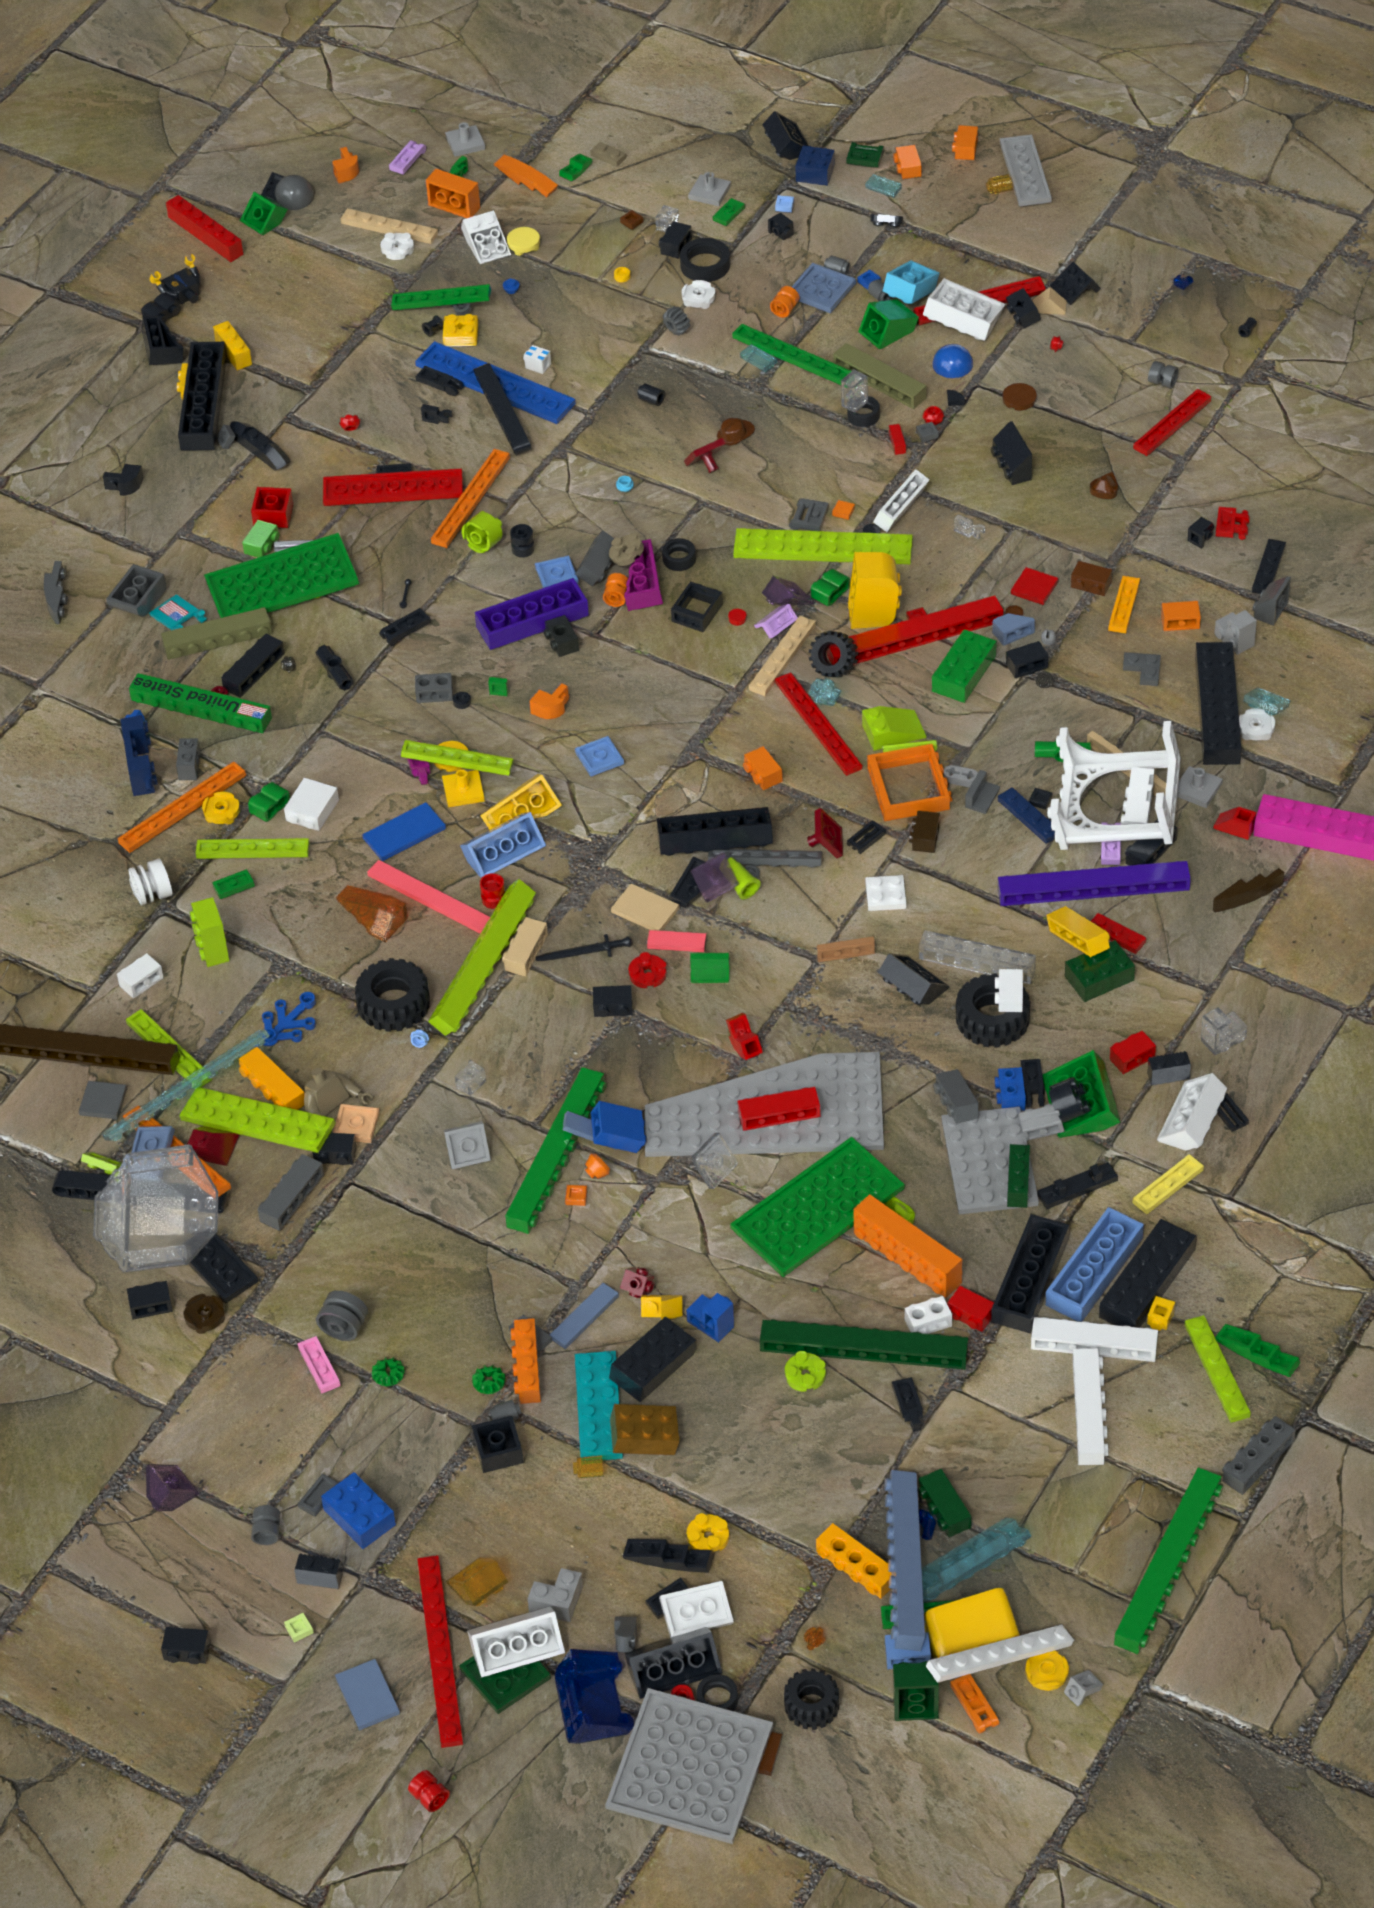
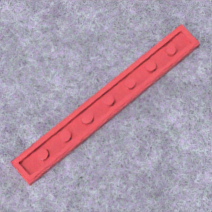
M380 860L367 871L369 877L478 933L482 932L490 918L480 911Z

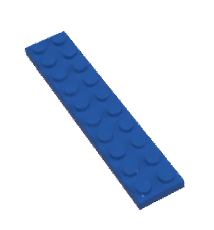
M435 341L415 361L416 366L419 368L427 366L446 373L463 382L465 387L484 394L473 369L487 364V362ZM490 364L511 406L558 424L576 404L575 399Z

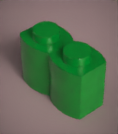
M830 569L823 574L821 579L812 584L810 589L811 598L826 606H831L838 597L842 596L849 589L850 577L835 569Z
M274 782L265 785L260 793L250 798L248 802L249 813L265 822L270 821L278 811L287 805L290 800L289 791Z

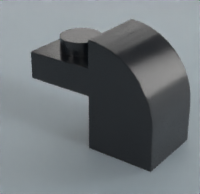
M124 464L121 473L104 472L103 474L105 489L118 490L120 496L136 492L144 478L142 466Z

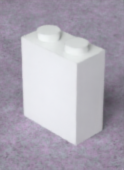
M303 778L284 808L286 821L319 831L339 801L337 787Z

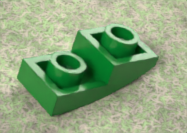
M462 155L454 163L449 173L460 177L469 171L467 158Z

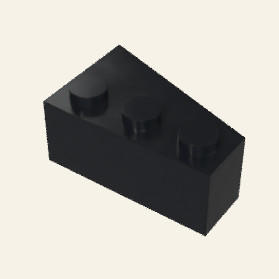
M142 317V335L149 365L183 363L184 348L178 344L176 337L171 335L169 328L161 317Z

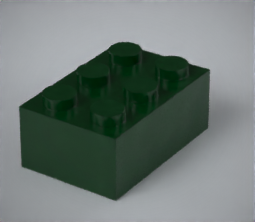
M1116 940L1109 942V949L1092 957L1084 953L1065 961V978L1084 1002L1134 981L1135 965Z
M928 1661L893 1664L895 1721L939 1719V1682L935 1680L927 1669Z

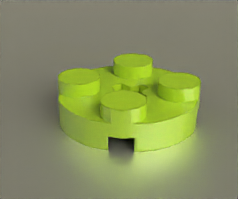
M805 1351L797 1352L785 1365V1377L788 1385L801 1392H806L807 1389L811 1388L813 1390L819 1388L826 1378L825 1362L814 1354L806 1353ZM802 1370H809L810 1373L802 1375Z

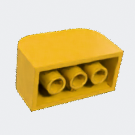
M854 552L848 597L851 629L884 627L894 621L896 609L900 607L898 596H901L902 589L901 585H898L900 573H897L896 562L891 555L883 552Z

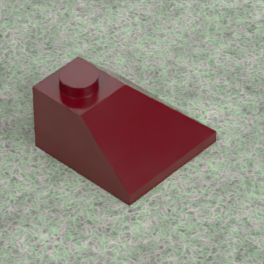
M201 1126L193 1129L187 1147L204 1162L228 1166L240 1134Z

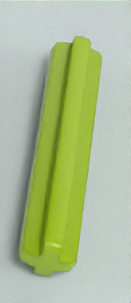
M936 740L884 745L883 752L932 744L934 751H936L937 742Z

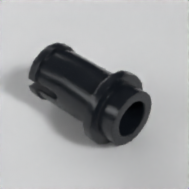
M1249 317L1243 325L1239 326V335L1241 337L1250 336L1252 329L1257 325V321Z

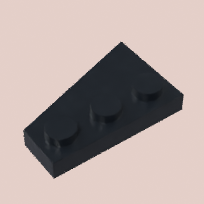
M693 856L671 892L669 900L686 908L722 880L724 874L719 867Z

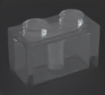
M853 369L841 380L842 407L856 413L868 402V378L863 373Z

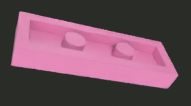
M317 1336L297 1343L298 1349L321 1394L340 1387V1381Z

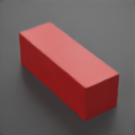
M900 424L889 425V435L895 455L905 454L906 444Z

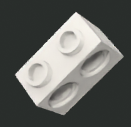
M940 1296L906 1307L905 1322L911 1333L930 1334L952 1327V1313L944 1297Z

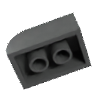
M133 564L106 598L107 604L110 607L144 617L166 590L164 574Z

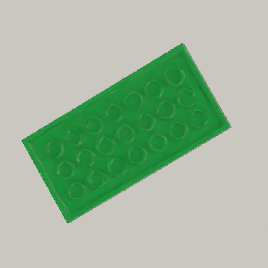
M339 533L204 574L220 618L264 607L266 612L269 613L359 584Z
M851 1136L730 1223V1229L776 1272L785 1277L854 1226V1208L869 1194L885 1204L903 1191L905 1184Z

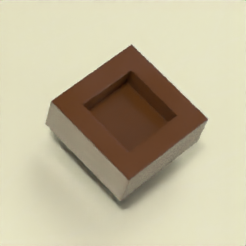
M633 210L620 218V223L631 230L644 222L643 217Z

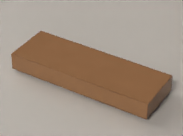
M874 937L817 945L818 962L875 954Z

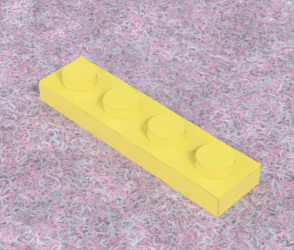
M1190 1154L1137 1194L1133 1198L1132 1203L1146 1215L1200 1174L1204 1169V1165Z

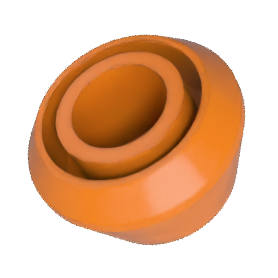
M596 1153L590 1154L585 1163L587 1166L585 1171L592 1179L595 1176L599 1179L609 1175L610 1168Z

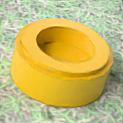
M618 267L614 270V279L617 282H626L631 277L630 270L626 267Z

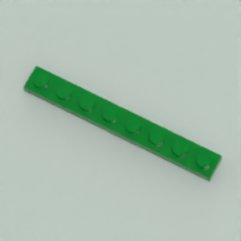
M741 324L732 333L733 339L846 387L855 378V372L747 325Z

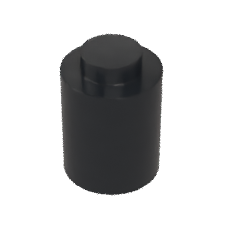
M646 383L641 385L637 391L640 400L656 406H660L665 397L664 390Z

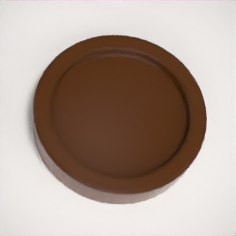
M1012 605L1007 607L1005 614L1023 616V609L1020 606Z

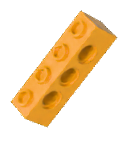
M834 1523L816 1539L818 1555L823 1559L831 1561L838 1570H843L854 1582L862 1584L870 1594L877 1595L882 1599L891 1590L889 1589V1578L892 1574L888 1572V1563Z

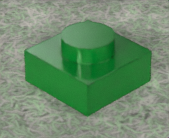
M489 677V695L508 696V680L506 678Z

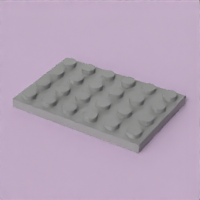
M1020 1107L978 1111V1119L957 1124L948 1114L941 1115L959 1215L1019 1208L1007 1207L1010 1144L1027 1145L1019 1113H1021ZM1029 1158L1027 1207L1038 1206L1039 1201Z

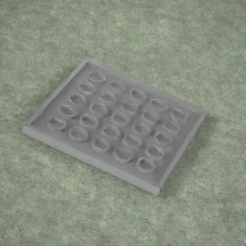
M648 1688L605 1804L606 1809L733 1844L773 1729V1722Z

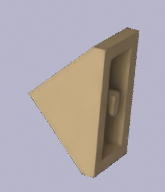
M1048 288L1033 299V303L1041 314H1066L1067 301L1052 288Z

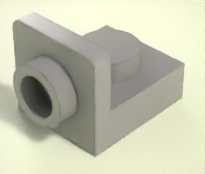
M1087 1670L1072 1676L1064 1693L1076 1706H1080L1086 1696L1100 1691L1103 1684Z

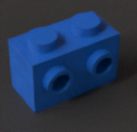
M1022 1067L998 1069V1077H994L995 1089H999V1092H996L997 1104H1001V1109L1020 1107L1021 1111H1025L1026 1098Z

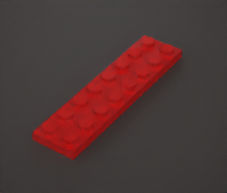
M462 468L323 477L324 506L460 498L463 493Z

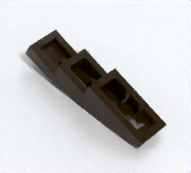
M1278 868L1267 877L1258 874L1247 883L1242 879L1238 880L1214 898L1213 911L1216 913L1233 909L1271 893L1283 885L1284 871Z

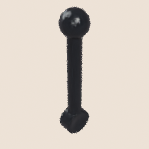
M410 579L405 580L406 586L403 600L400 602V608L402 609L407 607L406 598L409 585L412 583Z

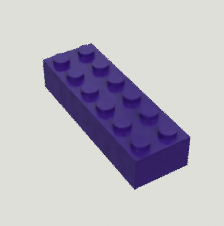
M574 578L476 611V628L489 650L543 632L545 621L565 615L568 621L572 622L589 616L588 600Z

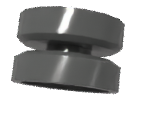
M334 1290L327 1295L323 1307H321L316 1317V1324L324 1333L334 1339L351 1341L358 1335L361 1325L368 1315V1308L363 1301L351 1293Z

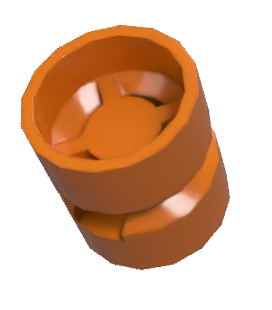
M790 286L782 287L770 303L771 311L778 317H787L799 302V293Z
M613 573L608 576L603 593V600L606 604L612 607L624 605L628 577L620 573Z

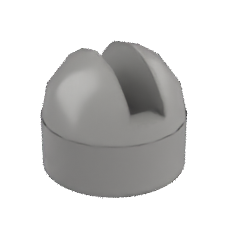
M1048 629L1044 630L1041 635L1042 643L1045 645L1054 644L1056 641L1055 632Z

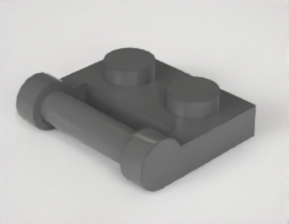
M803 498L799 499L796 513L790 521L789 527L793 530L800 528L820 531L829 508V503ZM808 508L805 519L800 520L804 509Z

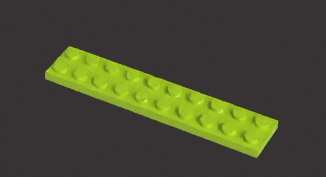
M736 528L733 556L734 558L853 562L854 552H883L891 555L895 559L896 564L910 565L913 535Z

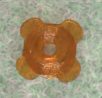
M812 1627L805 1632L804 1641L808 1644V1650L811 1651L825 1642L823 1628Z

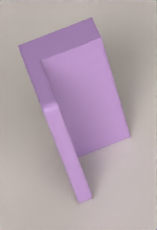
M790 604L777 607L754 626L755 628L763 627L768 637L773 638L795 622L798 617Z

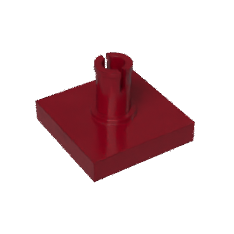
M720 438L694 450L684 460L686 466L688 467L703 460L709 473L718 470L719 467L712 455L716 454L726 444L724 439Z
M822 808L815 810V834L807 837L809 846L813 848L821 844L836 859L842 857V827Z

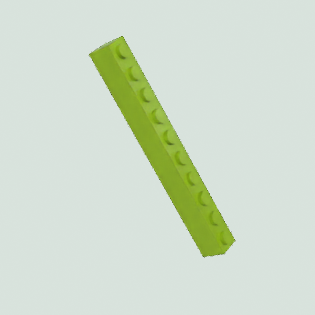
M520 879L510 884L428 1020L431 1025L445 1036L451 1032L455 1033L460 1028V1021L468 1014L469 1005L473 1004L478 996L476 994L484 987L486 983L484 981L485 978L493 972L494 963H497L502 956L500 954L501 951L510 943L508 939L515 934L518 929L517 924L526 916L524 912L534 902L532 899L536 892Z

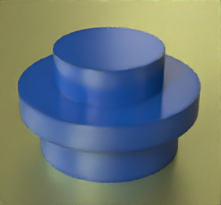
M508 279L503 282V289L508 294H514L519 289V282L515 279Z

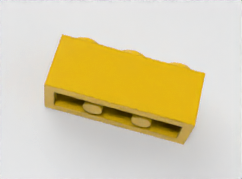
M225 321L213 326L215 342L225 341L227 358L234 368L238 371L252 365L250 349L230 322Z

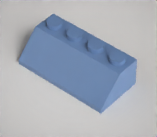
M531 812L522 813L460 845L467 862L481 878L546 846Z

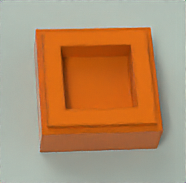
M838 500L832 511V516L849 520L855 509V504Z
M567 1185L565 1204L586 1206L587 1185Z

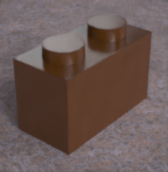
M1078 561L1071 574V588L1104 597L1112 583V569Z

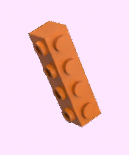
M535 1319L514 1320V1328H511V1341L515 1340L516 1346H512V1358H516L517 1364H513V1374L518 1376V1382H514L515 1394H519L520 1404L539 1403L541 1398Z

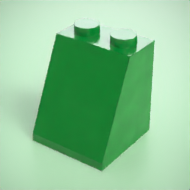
M898 299L869 302L858 332L878 349H883L914 332L919 317Z

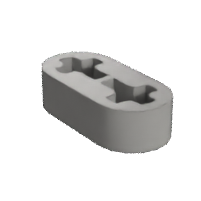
M954 765L947 766L944 769V777L947 778L949 784L970 787L978 774L973 769Z

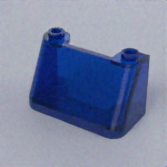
M570 1649L558 1665L555 1672V1683L566 1738L569 1743L581 1744L628 1735L633 1729L634 1719L629 1713H621L615 1679L622 1671V1663L619 1661L618 1652Z

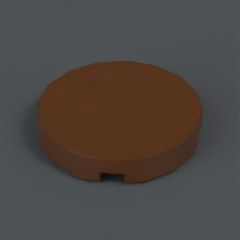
M1014 383L1004 389L1002 399L1006 407L1022 411L1034 406L1037 394L1036 390L1028 384Z

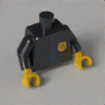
M191 254L192 261H188L185 256L184 262L187 266H190V269L186 267L160 280V272L155 271L154 275L156 278L151 274L150 282L157 284L156 287L160 293L167 292L177 299L180 304L187 301L191 303L197 302L200 294L201 276L197 266H194L195 256Z

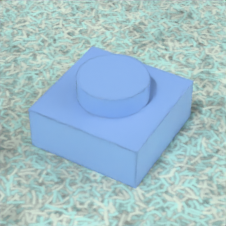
M778 195L775 211L792 212L794 197Z

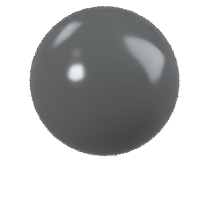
M288 175L278 182L274 195L276 202L286 209L299 210L307 207L313 201L314 192L310 182L304 177Z

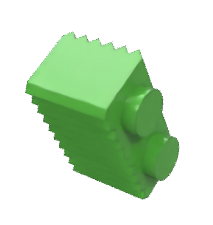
M257 520L242 542L244 553L257 558L265 556L266 553L268 554L271 551L272 544L279 539L277 525Z

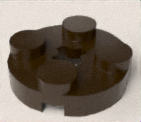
M199 1294L189 1299L185 1305L186 1308L183 1313L185 1322L199 1334L215 1329L225 1320L224 1305L217 1296L212 1295L210 1297L205 1296V1294ZM201 1311L209 1312L206 1315H201Z

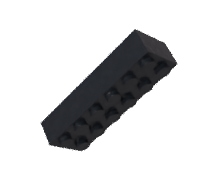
M768 807L656 818L661 855L671 856L675 853L690 854L695 851L709 852L715 849L728 850L734 847L747 848L754 845L766 846L773 844L772 823Z
M1030 1214L992 1306V1323L1031 1334L1034 1317H1038L1046 1297V1291L1050 1287L1069 1240V1224Z
M1160 1219L1100 1302L1099 1318L1116 1326L1140 1328L1148 1317L1155 1296L1162 1298L1194 1253L1196 1235Z

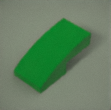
M579 153L570 158L568 166L559 170V176L572 182L586 171L593 159Z

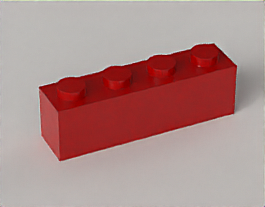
M815 1087L737 1100L738 1114L743 1131L820 1117V1102Z

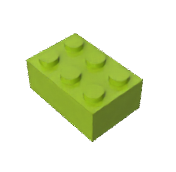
M211 897L191 903L192 911H189L193 923L194 935H197L194 936L196 946L200 949L201 961L205 960L207 967L229 962L223 924L214 898Z

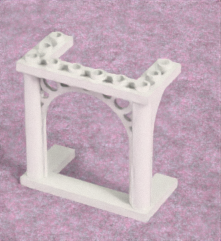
M1164 721L1162 736L1166 750L1098 753L1078 745L1070 737L1068 727L1060 728L1059 736L1056 737L1057 747H1060V758L1064 759L1063 767L1065 774H1062L1063 788L1060 789L1061 803L1059 799H1051V807H1048V818H1051V828L1055 830V841L1059 843L1060 850H1068V845L1074 843L1164 839L1165 844H1172L1181 757L1171 721ZM1132 767L1148 769L1168 768L1165 795L1164 793H1156L1155 810L1159 823L1102 825L1089 820L1080 809V798L1084 789L1094 779L1103 774L1113 771L1131 770ZM1086 774L1088 778L1080 780L1077 778V775ZM1076 820H1083L1078 826L1072 824Z

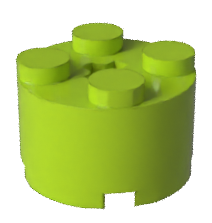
M480 511L462 527V537L464 540L467 539L469 542L467 545L473 551L484 553L502 539V522L500 519Z

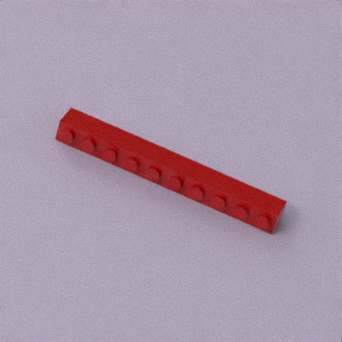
M994 595L849 636L848 638L854 640L853 644L857 645L855 652H858V656H855V659L858 661L853 663V665L960 635L964 629L974 631L991 626L994 619L1003 616V608ZM836 644L830 645L827 649V657L832 665H835L840 659V649Z

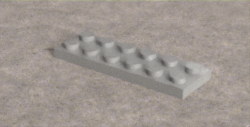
M1032 134L1000 138V146L1018 205L1028 206L1050 203L1051 194Z

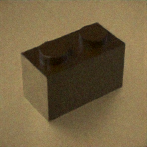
M917 811L916 818L912 820L914 832H910L909 835L912 851L935 853L940 827V813Z

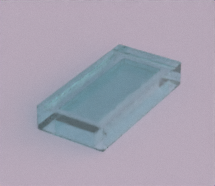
M873 174L865 183V188L895 198L902 189V184Z
M752 344L740 352V358L764 372L777 363L776 358Z

